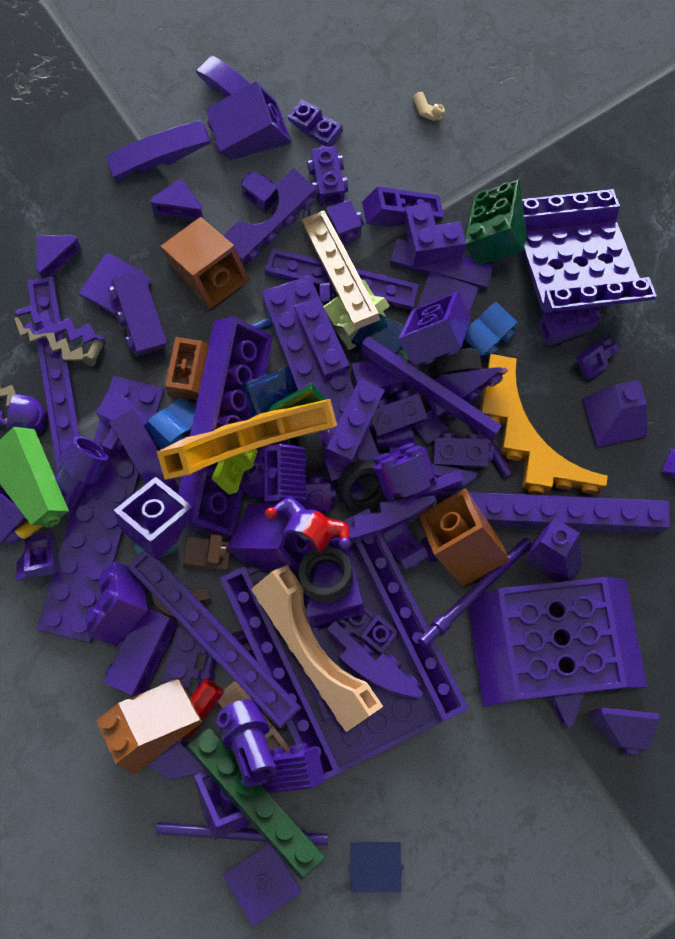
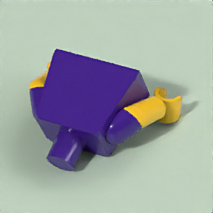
M0 485V545L7 543L15 544L30 537L43 526L31 525Z

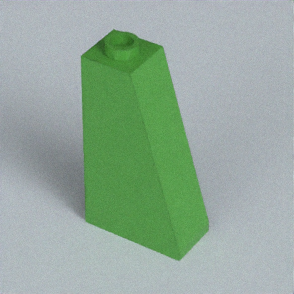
M13 427L0 439V485L31 525L52 527L58 524L60 519L69 512L35 430Z

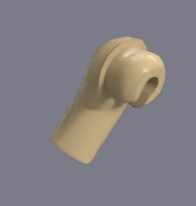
M423 92L413 95L412 98L420 116L432 121H438L442 118L445 109L441 104L429 105Z

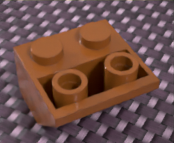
M175 337L165 384L168 396L184 397L194 401L198 400L209 344L203 341Z

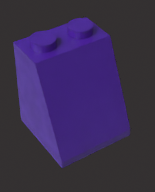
M257 81L206 109L209 117L207 119L208 127L216 138L214 145L220 154H224L230 160L284 146L292 142L277 100Z
M278 503L248 504L227 549L242 564L272 572L288 565L295 577L299 579V565L303 557L317 547L307 546L295 534H292L287 540L281 538L289 522L287 515L278 513L276 518L272 520L265 517V510L270 507L273 508Z

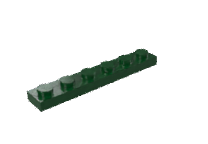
M210 728L187 745V751L301 881L324 861L325 857L261 785L246 787L241 782L243 778L235 756L228 748L224 747L223 742Z

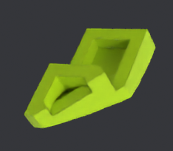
M253 449L219 461L212 480L229 495L236 493L244 471L252 469L258 451Z

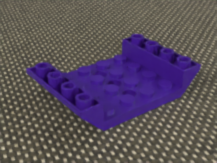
M613 189L522 199L527 233L524 251L522 252L542 311L556 312L656 300L657 295L650 278H639L618 226L617 217L620 205ZM577 263L584 264L585 266L580 267ZM552 266H556L561 269L555 270Z
M599 577L500 588L482 593L468 607L483 707L506 705L521 700L614 689L625 691L647 688L627 581L625 579ZM551 604L560 605L563 609V616L560 618L553 617L549 613V606ZM556 631H562L567 635L568 642L566 645H559L554 641V633ZM565 658L571 661L573 665L571 673H563L559 669L558 663L560 659Z

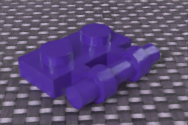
M177 627L161 681L168 683L179 679L183 686L189 689L191 680L194 678L199 680L198 688L205 678L214 681L215 674H213L216 660L187 629ZM199 654L206 656L202 671L195 669Z

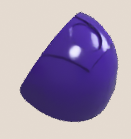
M14 394L7 413V432L13 427L34 429L38 436L44 430L47 413L45 408L38 400L31 396Z

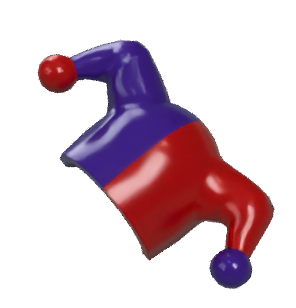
M292 497L285 498L273 508L270 507L265 510V517L269 520L276 518L278 513L287 515L289 522L281 537L285 540L289 539L292 534H295L307 546H316L320 554L329 541L334 538H340L339 546L341 549L347 550L351 546V541L349 540L350 527L347 523L328 519L322 513L315 510H306Z

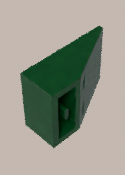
M519 179L505 182L499 187L488 191L484 190L474 195L465 241L466 248L478 266L524 251L527 233Z

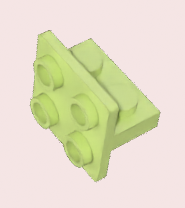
M365 280L361 281L379 313V321L355 330L339 296L323 306L331 324L348 350L357 346L369 329L380 328L383 323L388 321L383 312L389 307L385 297L374 296Z

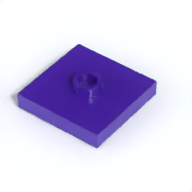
M269 843L222 875L253 927L302 893L282 858Z

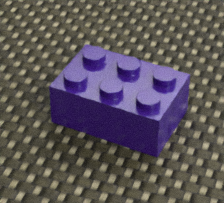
M454 292L411 310L398 339L412 366L420 363L421 365H427L438 356L444 354L445 356H450L460 350L471 317L459 292Z

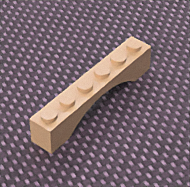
M288 565L272 571L251 589L258 603L264 608L274 627L278 629L288 644L290 651L294 653L304 672L310 677L320 696L326 701L336 720L346 732L383 707L367 682L357 679L342 670L320 647L312 633L306 616L302 585Z

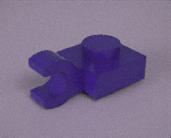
M608 337L604 338L599 344L594 343L576 357L583 377L591 380L609 366L607 359L621 350L618 341H614L611 344Z

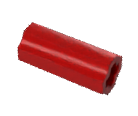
M205 678L190 698L202 721L224 694L220 686ZM199 725L195 727L193 730H191L184 737L189 739L195 732V730L199 727Z

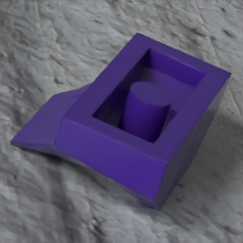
M52 530L32 534L26 538L25 550L16 563V581L28 577L58 573L57 550Z

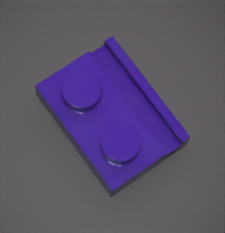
M460 470L443 474L437 478L436 482L431 480L430 487L410 495L408 498L435 496V499L462 490L463 477Z

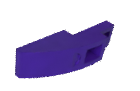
M334 621L327 628L326 633L344 650L339 656L338 661L360 679L382 691L403 698L417 700L424 694L420 690L422 685L412 675L407 677L400 670L402 665L392 655L387 657L383 653L375 661L372 658L374 653L363 642L359 645L352 638L354 633L344 623L339 625Z

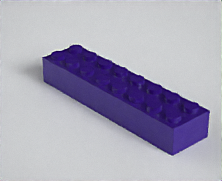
M311 276L262 291V303L295 392L313 383L326 400H331L338 424L354 390L347 370L324 378L294 310L295 305L318 297ZM336 426L317 431L323 452ZM367 427L350 463L358 460L374 461V458L379 456L369 427ZM325 459L323 469L327 479L330 481V487H337L338 478L344 468ZM372 473L361 475L356 480L372 475Z
M235 316L214 321L190 437L212 432L224 425L249 420L258 415L273 339L272 335ZM218 462L192 474L182 476L178 495L193 506V512L185 528L209 537L211 535L222 536V538L233 537L236 531L243 490L239 487L236 493L229 495L212 480Z

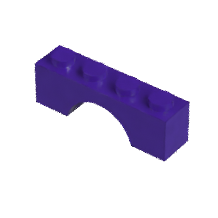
M295 168L276 184L279 205L275 214L270 219L259 224H248L239 220L223 235L235 246L244 266L248 262H254L260 256V250L266 244H273L279 237L278 233L284 227L289 228L298 218L297 215L303 209L305 211L308 210L315 203V188Z

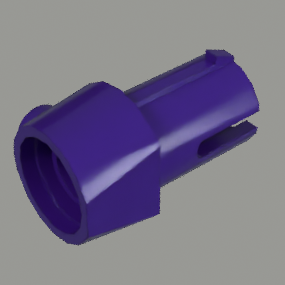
M76 436L57 458L61 467L54 477L69 510L65 515L73 512V507L88 483H97L103 469L108 464L109 456L106 450L93 440L82 436Z
M247 699L238 700L224 707L217 716V724L220 727L224 747L234 752L243 778L241 782L246 787L267 783L269 778L265 769L269 770L270 775L274 777L277 774V769L264 736L270 731V728L255 701Z

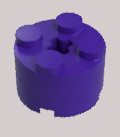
M408 443L399 447L400 452L392 455L384 453L374 458L375 465L373 468L385 499L392 500L394 499L393 494L401 493L402 498L430 487L429 480L436 482L437 478L425 447H415L414 443Z

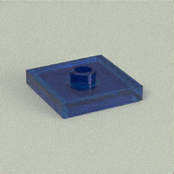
M289 366L242 383L252 417L269 412L271 405L297 392Z

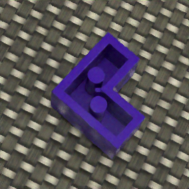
M430 203L405 207L402 224L413 266L462 259L466 241L461 221L436 225Z
M114 561L100 575L101 599L94 607L88 610L85 622L87 623L88 636L118 646L147 612L144 584L128 566Z

